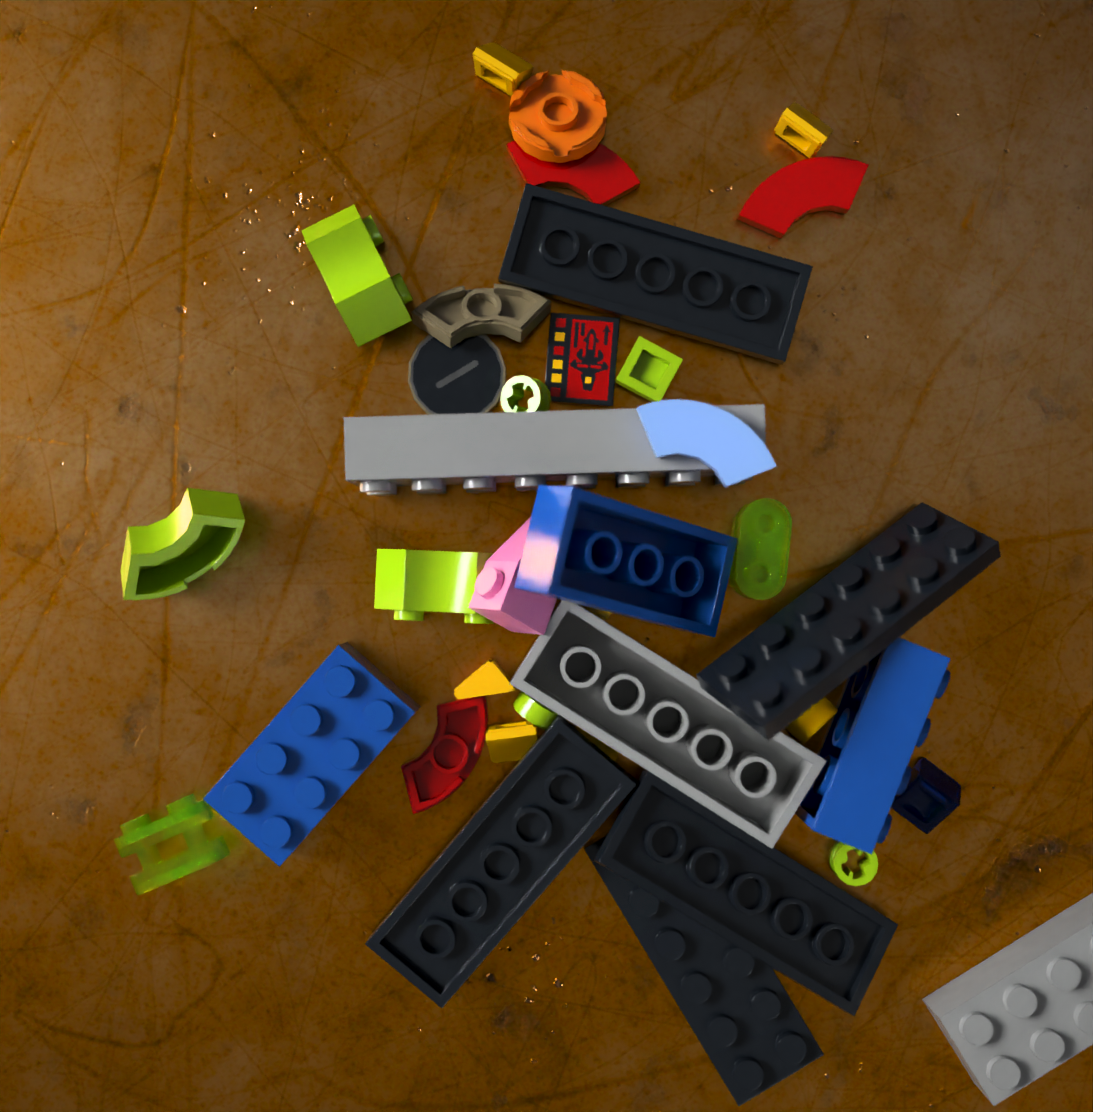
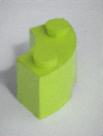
M355 204L301 230L305 243L331 293L333 301L358 347L412 321L405 307V304L413 301L412 296L400 273L392 277L390 276L376 248L384 240L371 214L361 218Z
M187 488L181 504L167 518L148 526L128 527L120 570L123 599L147 600L169 596L188 589L187 583L200 577L211 568L216 570L230 555L243 530L245 517L238 494Z
M377 549L374 609L394 610V620L424 621V611L464 613V623L494 624L493 621L468 608L475 591L476 579L483 570L486 561L494 553Z

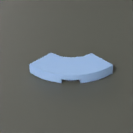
M675 399L648 403L636 409L656 458L681 455L698 459L715 472L724 487L776 467L769 450L756 433L743 421L721 408L693 400Z

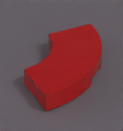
M515 140L506 144L507 151L525 183L541 188L548 186L569 188L584 196L588 201L603 206L609 205L640 187L641 182L627 163L615 152L600 143L593 151L582 158L563 163L542 161L525 153Z
M835 156L814 157L792 163L770 175L755 189L744 204L737 220L782 239L791 224L808 213L829 210L846 214L852 205L869 164Z
M486 696L456 699L437 705L438 725L431 744L420 756L401 765L413 814L425 811L447 799L465 782L474 769L484 747L485 733L488 728V703Z

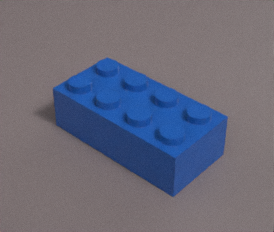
M539 485L514 588L675 630L715 637L738 538L579 488Z
M899 637L847 678L836 705L838 712L831 718L817 753L818 756L827 762L795 812L813 831L869 854L873 853L876 843L881 844L885 840L891 827L892 816L888 813L895 795H901L910 780L911 767L908 766L913 750L915 746L920 747L924 743L929 733L931 720L927 716L934 698L939 699L948 686L950 671L946 668L950 661L949 657Z
M348 642L339 644L203 800L280 867L421 706Z

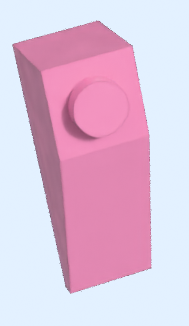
M530 517L486 561L483 570L476 579L475 591L468 608L511 632L544 635L557 599L514 588L531 520Z

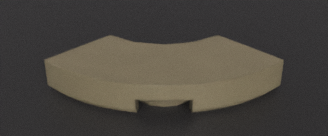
M494 283V288L465 290L464 286L441 292L420 304L411 312L412 323L449 348H452L465 338L481 334L504 335L521 343L551 312L552 301L530 290L506 284Z

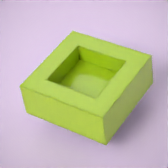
M639 336L615 383L650 402L661 401L683 359Z

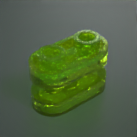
M762 498L747 503L736 512L733 519L731 536L738 538L728 582L732 590L743 598L755 600L770 599L783 589L786 582L792 519L788 509L775 499Z
M194 793L166 805L165 807L168 812L166 816L152 821L149 813H146L120 825L123 835L113 840L121 858L137 853L143 869L129 876L137 895L144 894L200 870L230 854L223 835L207 839L201 824L214 818L215 815L211 806L206 801L200 800L197 802ZM182 833L188 849L162 860L156 844Z

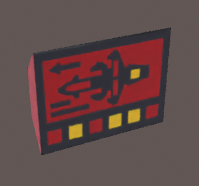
M551 312L545 384L550 391L552 403L593 407L613 406L620 318Z

